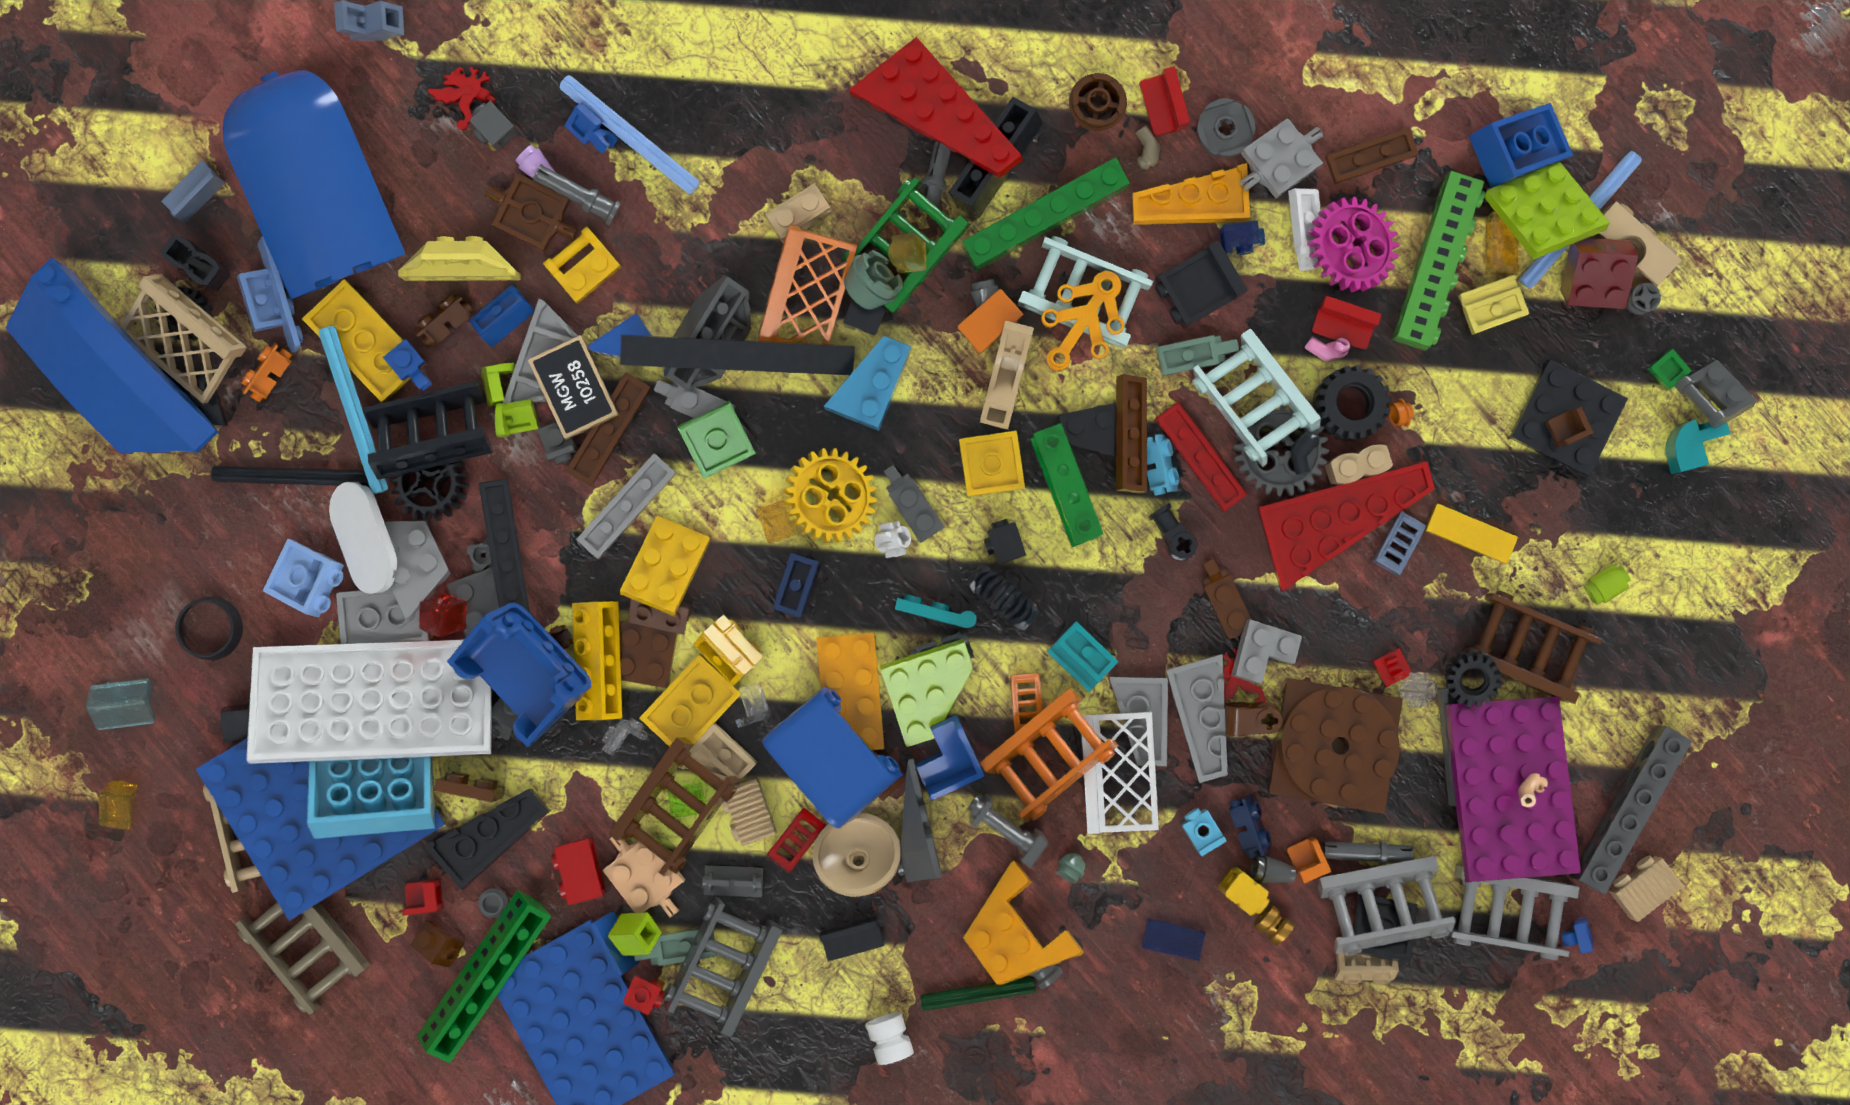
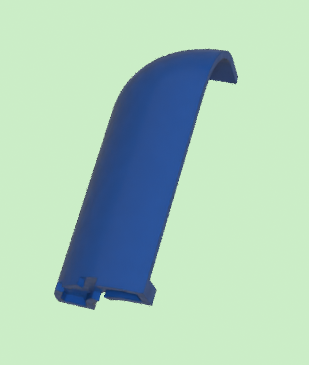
M305 70L292 71L280 76L278 72H272L262 76L261 83L243 91L232 100L223 120L225 149L290 299L314 292L340 281L344 277L355 274L353 269L358 274L405 255V251L342 104L324 80L314 73Z

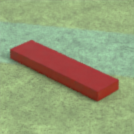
M1179 401L1154 419L1222 512H1225L1247 495Z

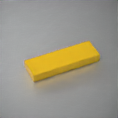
M1438 503L1434 505L1424 530L1503 564L1508 563L1518 539L1515 535Z

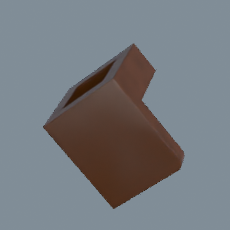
M1581 406L1545 421L1557 448L1569 445L1594 433Z

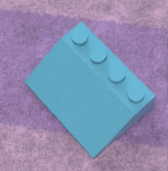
M432 756L309 761L307 824L314 839L435 829Z

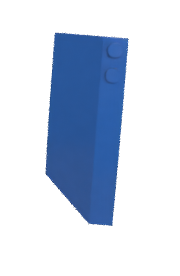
M51 257L30 277L5 328L59 392L119 453L147 452L153 454L171 453V451L194 453L199 452L219 433L189 396L135 343L71 269Z

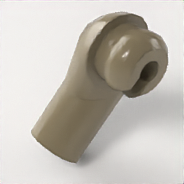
M1146 125L1135 133L1144 146L1142 156H1139L1137 159L1139 167L1143 170H1148L1151 166L1154 167L1158 163L1161 149L1159 142Z

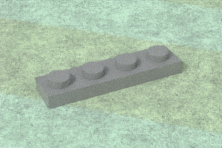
M654 453L576 540L597 559H600L677 473Z

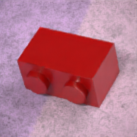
M593 837L561 844L554 848L555 853H552L553 866L556 871H560L562 882H559V891L562 899H567L568 905L599 898L607 893Z

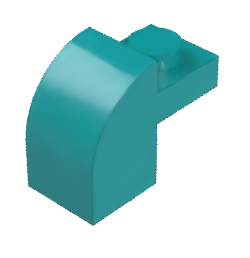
M1695 419L1682 423L1673 429L1667 438L1665 454L1671 474L1709 465L1703 442L1731 434L1728 423L1714 429L1708 422L1698 425Z

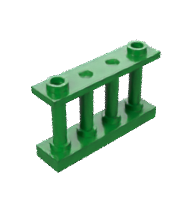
M916 177L912 181L907 179L897 191L900 196L860 242L855 252V256L862 255L873 244L905 272L904 276L907 278L903 282L902 290L897 293L896 300L884 305L892 313H897L971 225L960 215L957 219L954 217L949 218L917 190L922 182ZM909 199L943 227L941 230L944 234L937 242L934 239L932 241L898 213ZM890 222L923 249L922 253L926 256L919 264L910 262L880 236ZM849 250L841 258L843 262L847 260Z
M1060 423L1033 433L1034 438L1030 439L1071 548L1104 535L1062 424Z

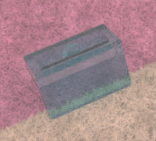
M149 678L90 687L85 707L97 730L153 724L155 722V715L149 705L152 690Z

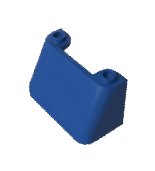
M508 603L483 616L447 660V663L461 678L475 679L480 676L515 712L518 718L512 726L514 734L527 747L535 743L592 685L588 674L525 608L516 603Z
M826 686L771 730L762 739V743L769 754L821 815L833 827L841 828L854 820L894 784L902 774L899 771V765L892 757L876 756L839 713L842 710L840 704L842 699L840 696Z

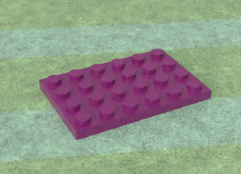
M1559 697L1491 701L1488 704L1481 702L1482 706L1477 707L1476 704H1472V707H1469L1465 703L1445 705L1465 883L1581 873ZM1538 773L1540 777L1547 779L1548 785L1543 787L1544 792L1542 793L1534 791L1536 798L1534 806L1524 807L1518 795V788L1530 774Z

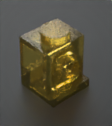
M915 233L892 235V243L889 246L888 253L892 265L897 267V272L905 273L926 270V242Z

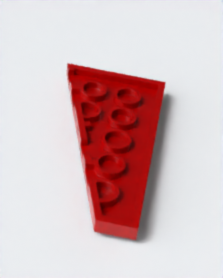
M1422 462L1348 484L1338 485L1258 507V513L1280 592H1283L1292 584L1435 490L1428 462Z

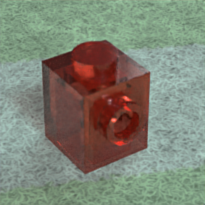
M435 594L430 599L420 601L419 629L438 637L466 629L467 602L448 594Z

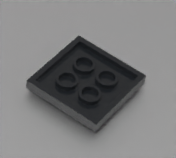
M1551 359L1547 360L1509 438L1588 477L1591 475L1628 398ZM1581 406L1594 433L1569 445L1557 448L1545 421Z

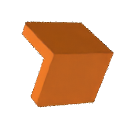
M1309 837L1286 848L1293 866L1296 867L1297 876L1304 884L1331 872L1316 838Z

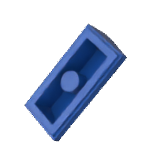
M511 284L473 316L469 323L490 347H494L531 316L535 310L517 288Z
M610 912L590 924V927L615 974L619 977L639 964L640 960L635 961L634 955L622 956L608 937V934L618 920L616 914Z

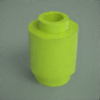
M1612 564L1589 578L1588 583L1584 585V589L1590 599L1598 605L1601 602L1607 603L1629 589L1628 582L1631 579L1622 566L1617 568Z

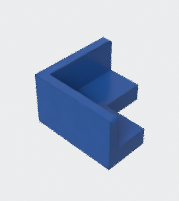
M957 715L930 727L941 752L916 763L915 766L931 800H935L984 777Z

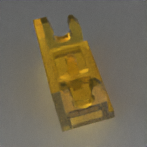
M1492 212L1485 217V275H1518L1520 268L1518 266V240L1498 214Z

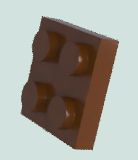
M620 621L621 680L667 688L669 686L678 633Z
M453 771L452 774L446 773L444 777L437 778L433 790L492 803L503 798L505 787L499 786L498 780L481 777V779L470 780L469 774Z

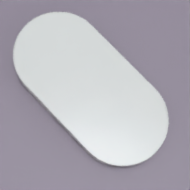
M359 482L342 483L332 494L329 513L351 578L355 585L365 593L385 592L394 582L395 577L392 578L393 571L397 570V557L374 494L366 485L362 486Z

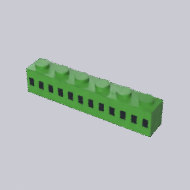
M1450 171L1444 176L1392 340L1424 351L1430 348L1432 344L1436 345L1441 333V328H1437L1440 317H1445L1450 305V301L1446 300L1449 289L1453 290L1459 277V274L1455 273L1458 262L1462 263L1467 253L1468 247L1464 243L1467 235L1472 234L1476 225V219L1473 218L1476 207L1480 208L1485 197V191H1482L1484 181L1454 171Z

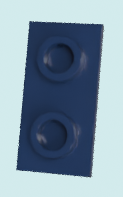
M1250 794L1242 802L1241 799L1229 802L1231 806L1229 812L1235 828L1246 826L1247 829L1237 834L1243 853H1247L1248 858L1258 856L1260 851L1261 856H1264L1271 850L1272 840L1269 831L1263 828L1260 819L1262 817V810L1258 801H1254L1252 794Z

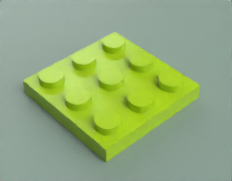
M1560 161L1488 189L1484 197L1533 260L1606 231L1610 223Z

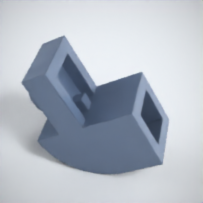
M344 0L334 2L336 32L350 35L351 40L379 41L404 35L402 6L384 1H378L365 6Z

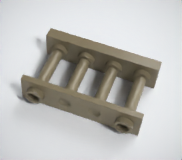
M278 902L254 922L249 917L239 920L235 925L239 929L238 934L240 938L247 944L251 943L295 997V1005L302 1012H307L309 1015L322 1007L316 999L348 973L356 977L371 966L320 902L304 911L302 920L272 945L260 931L283 913ZM315 928L322 936L321 942L293 966L289 967L279 954L308 929ZM334 951L340 958V965L308 990L298 976L326 952Z

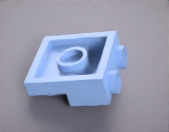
M287 539L263 592L304 614L319 618L320 614L325 613L330 607L331 600L329 596L333 587L338 586L343 580L342 569L344 565L294 540Z

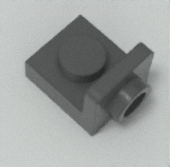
M557 422L537 429L546 451L545 457L547 461L560 465L573 459L572 455L578 451L573 437L567 440L564 439Z

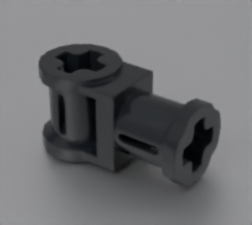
M1168 503L1149 515L1148 518L1149 520H1154L1161 531V537L1168 546L1169 555L1174 560L1184 561L1196 552L1197 541L1192 534L1187 532L1182 523L1179 524L1170 510L1172 508L1171 504ZM1179 542L1188 543V547L1185 549L1187 554L1183 550L1177 551L1176 547L1179 545Z

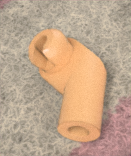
M1538 773L1530 774L1520 785L1518 795L1524 807L1534 806L1536 803L1534 791L1538 793L1544 792L1543 787L1548 785L1547 779L1540 777Z

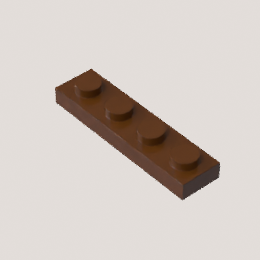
M625 372L611 395L619 415L591 428L566 469L567 473L585 484L593 486L652 388Z
M1122 374L1116 376V491L1141 494L1147 492V378Z

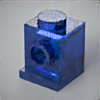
M1258 220L1226 224L1219 230L1221 245L1228 257L1232 255L1233 251H1236L1237 255L1254 253V249L1258 246L1265 245L1264 229L1259 228Z

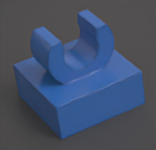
M1587 917L1575 919L1574 929L1562 931L1563 934L1561 936L1564 947L1579 944L1581 954L1593 952L1594 942Z

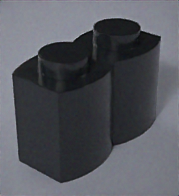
M172 235L160 251L167 262L185 271L193 281L209 289L219 291L231 275L224 264L206 255L198 245L181 236Z

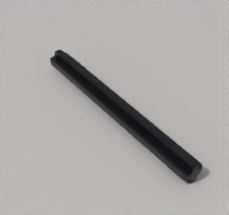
M213 466L211 469V479L215 482L335 486L345 482H359L362 486H369L364 470Z

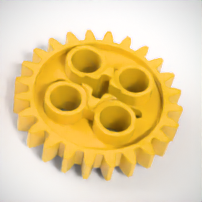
M823 448L819 451L818 456L812 451L808 454V460L804 457L798 460L800 467L793 466L790 469L795 476H788L785 479L791 487L783 489V493L790 495V498L784 501L783 504L792 505V510L787 513V516L796 515L797 519L793 526H798L802 523L804 525L803 535L811 530L813 531L812 540H816L822 535L823 542L827 543L833 536L835 543H839L842 541V535L846 540H849L853 537L852 531L856 534L863 531L860 524L866 526L870 523L865 515L875 513V510L869 507V505L876 503L878 500L870 496V493L877 490V487L868 485V482L874 477L873 475L864 476L863 473L867 466L858 468L856 466L858 457L849 461L847 451L838 457L837 448L831 450L828 456L826 449ZM822 469H826L831 473V482H827L822 478ZM812 479L815 485L810 484L809 480ZM846 486L854 490V500L849 499L845 495ZM828 491L833 492L832 501L827 499L829 496ZM806 492H810L815 496V505L807 503L805 499ZM845 506H848L851 512H848ZM830 509L838 513V523L831 521L828 512Z

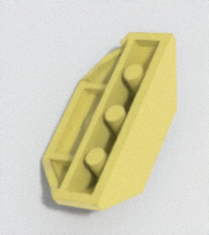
M446 236L437 237V241H427L398 270V276L405 281L520 280V274L487 241H483V237L478 236L466 237V241H454L453 237Z

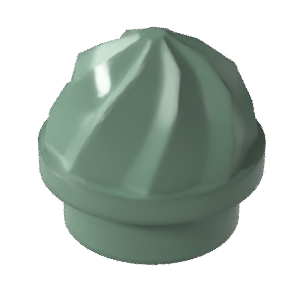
M1066 854L1062 859L1058 860L1056 873L1061 878L1071 883H1077L1079 878H1083L1085 863L1079 854Z

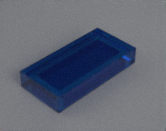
M1147 918L1141 947L1199 961L1206 932Z

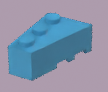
M883 336L824 405L825 410L879 431L911 353V346Z

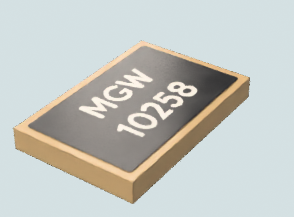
M581 335L528 359L564 439L567 440L619 415Z

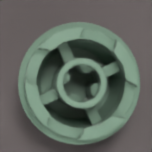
M871 250L868 254L864 252L862 255L855 256L844 278V286L851 298L857 304L869 310L895 301L897 293L903 288L901 276L899 274L894 276L886 266L890 261L874 250Z

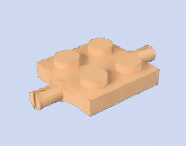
M611 837L609 840H611L620 853L615 861L602 871L635 913H643L650 907L660 904L669 918H671L679 909L674 905L669 896L677 886L685 881V878L680 872L662 876L659 871L665 862L640 842L629 846L625 839L616 840L614 837Z

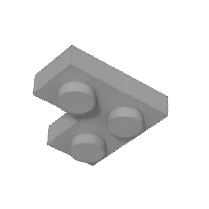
M1251 619L1246 620L1231 676L1255 684H1262L1268 658L1288 664H1295L1302 636Z

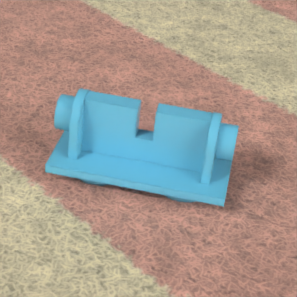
M1154 435L1155 442L1154 437H1148L1147 465L1155 463L1157 468L1147 471L1150 491H1154L1155 496L1166 494L1165 488L1167 492L1178 491L1179 475L1177 469L1172 466L1170 456H1173V448L1170 440L1166 439V435Z

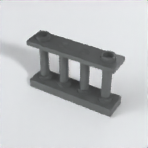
M985 792L982 797L977 794L967 808L971 811L969 814L970 825L976 829L981 821L1018 846L1016 850L1020 860L1032 868L1048 845L1043 832L1034 826L1030 830L1026 828L1022 830L991 808L993 802L988 793Z
M715 896L712 903L708 902L702 913L703 922L674 983H669L666 987L663 1000H665L664 1004L667 1010L671 1013H674L677 1004L681 1003L716 1018V1025L720 1032L732 1037L783 930L778 923L766 919L764 926L760 925L758 927L722 911L725 906L724 903ZM718 922L753 937L755 945L752 951L743 953L711 939L710 935L716 923ZM706 949L741 964L743 970L739 978L731 980L698 966L697 963L703 950ZM690 977H696L729 991L730 997L726 1005L719 1007L684 992Z

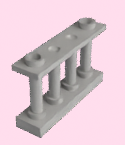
M1436 856L1320 878L1318 885L1320 898L1329 897L1330 900H1333L1343 938L1336 940L1335 953H1344V955L1350 956L1360 953L1365 948L1427 936L1438 939L1449 935V932H1452L1455 925L1454 916L1442 919L1431 883L1439 867ZM1415 881L1419 883L1430 921L1417 924L1412 923L1402 888L1405 882ZM1386 886L1391 890L1401 927L1383 929L1373 894L1375 888ZM1358 892V894L1362 895L1372 930L1371 933L1354 935L1344 899L1346 894Z
M1456 864L1454 876L1463 879L1462 884L1465 885L1458 930L1453 929L1452 932H1449V936L1454 938V943L1471 946V942L1476 941L1541 952L1540 957L1550 960H1558L1559 956L1569 957L1570 951L1557 947L1564 902H1567L1568 897L1578 899L1579 886L1535 877L1465 883L1463 865ZM1481 882L1492 884L1491 889L1494 890L1487 935L1470 932L1477 887H1480ZM1510 887L1521 889L1520 894L1523 895L1516 939L1499 937L1506 892H1509ZM1539 892L1550 894L1549 899H1552L1545 944L1528 942L1535 897H1538Z

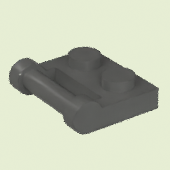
M1718 360L1690 376L1683 377L1675 385V388L1681 394L1685 393L1709 418L1708 423L1714 429L1751 409L1756 403V399ZM1696 386H1698L1716 404L1720 411H1718L1702 395V393L1696 388Z

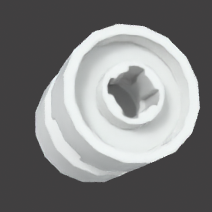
M901 1012L887 1014L866 1023L870 1041H874L877 1044L873 1051L878 1065L894 1063L914 1053L909 1036L903 1035L906 1025Z

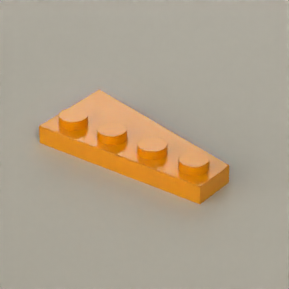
M1247 163L1237 165L1236 168L1226 171L1224 169L1212 172L1211 175L1184 179L1183 182L1177 184H1166L1133 193V225L1249 222V190L1245 191L1243 189L1244 186L1241 187L1240 180L1248 176Z

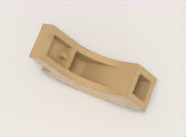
M1005 321L980 423L1008 429L1034 330L1033 327Z

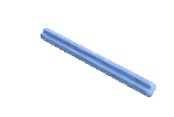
M568 75L561 81L560 89L578 104L584 103L603 121V125L686 193L692 194L698 188V179L572 76Z
M1630 151L1589 197L1599 210L1641 163V157L1635 152ZM1568 246L1535 259L1519 278V281L1529 289L1534 287Z

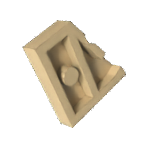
M716 723L705 732L690 750L692 753L691 757L724 781L727 776H736L740 779L737 784L758 763ZM683 765L682 767L679 766L678 768L685 769L686 767Z

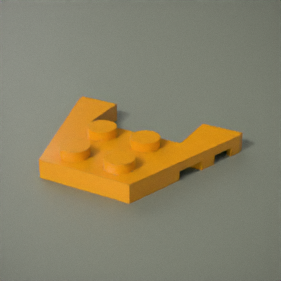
M1016 861L1010 863L963 937L997 985L1006 984L1035 973L1037 970L1061 963V961L1078 957L1084 953L1067 930L1043 948L1010 904L1014 897L1032 883Z

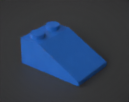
M1551 103L1492 122L1469 135L1490 188L1573 156Z

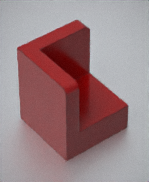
M440 879L405 884L407 907L402 909L403 916L437 912L444 908Z

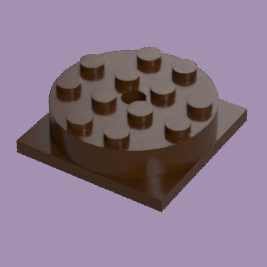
M1286 678L1280 713L1283 723L1277 732L1268 793L1385 814L1390 779L1399 759L1400 741L1398 727L1403 698L1364 692L1350 687H1336ZM1336 738H1340L1344 742V746L1347 747L1340 754L1335 753L1332 748V743Z

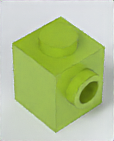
M625 913L620 915L608 937L622 956L649 955L662 932L648 913Z

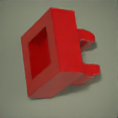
M1396 648L1371 661L1384 687H1389L1412 675L1400 648Z

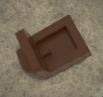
M425 920L410 946L431 964L451 967L458 958L464 942L450 937L434 922Z

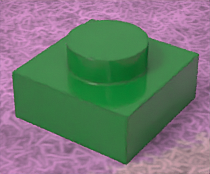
M1674 349L1667 351L1647 368L1666 391L1670 390L1680 379L1692 371Z

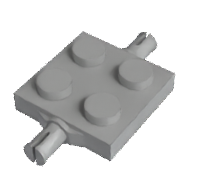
M1288 118L1241 152V155L1250 165L1252 172L1240 180L1241 187L1244 186L1243 189L1248 191L1252 186L1260 182L1269 189L1275 198H1278L1323 164L1311 144L1323 137L1322 131L1318 133L1320 129L1315 127L1303 136Z

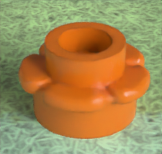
M1397 399V402L1390 404L1388 409H1391L1389 419L1394 426L1404 425V427H1407L1414 417L1413 408L1405 400Z

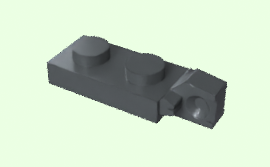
M894 465L884 471L891 482V485L886 487L889 496L920 543L945 528L915 481L908 474L901 477Z

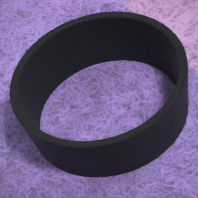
M204 597L189 603L182 609L176 620L175 633L179 644L189 654L204 660H218L232 653L238 646L243 633V624L238 610L230 602L219 597ZM200 602H209L221 607L226 612L231 625L230 636L226 644L217 652L207 655L193 652L187 646L182 634V624L186 613L192 606Z

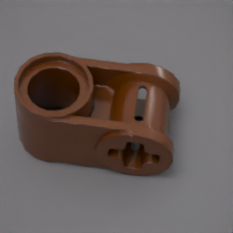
M1230 702L1225 704L1226 734L1229 736L1273 734L1282 727V715L1276 705L1271 702ZM1266 713H1271L1273 717H1270L1269 722L1265 723L1263 719L1266 718Z

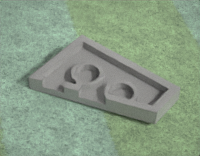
M1109 677L1120 713L1152 712L1155 766H1167L1168 678ZM1146 718L1133 719L1126 727L1138 739L1147 731ZM1123 719L1124 724H1125L1129 719ZM1128 735L1131 747H1133L1136 741ZM1146 736L1143 739L1142 743L1148 747V740ZM1138 745L1133 751L1137 766H1144L1149 760L1148 752Z

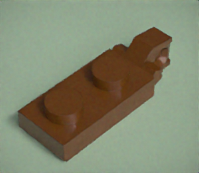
M1210 559L1201 564L1207 575V578L1202 580L1203 589L1226 638L1230 640L1242 634L1246 620L1251 619L1231 575L1228 574L1226 569L1220 571L1215 560Z

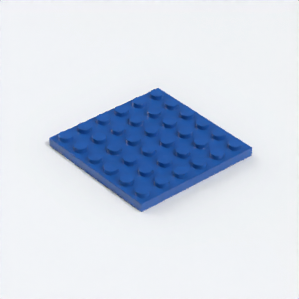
M247 738L196 768L199 776L288 920L300 915L446 825L435 808V829L314 839L307 824L309 761L249 764L247 761Z

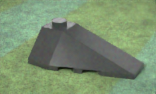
M914 757L909 758L907 761L900 848L901 860L898 867L899 875H905L907 882L942 877Z

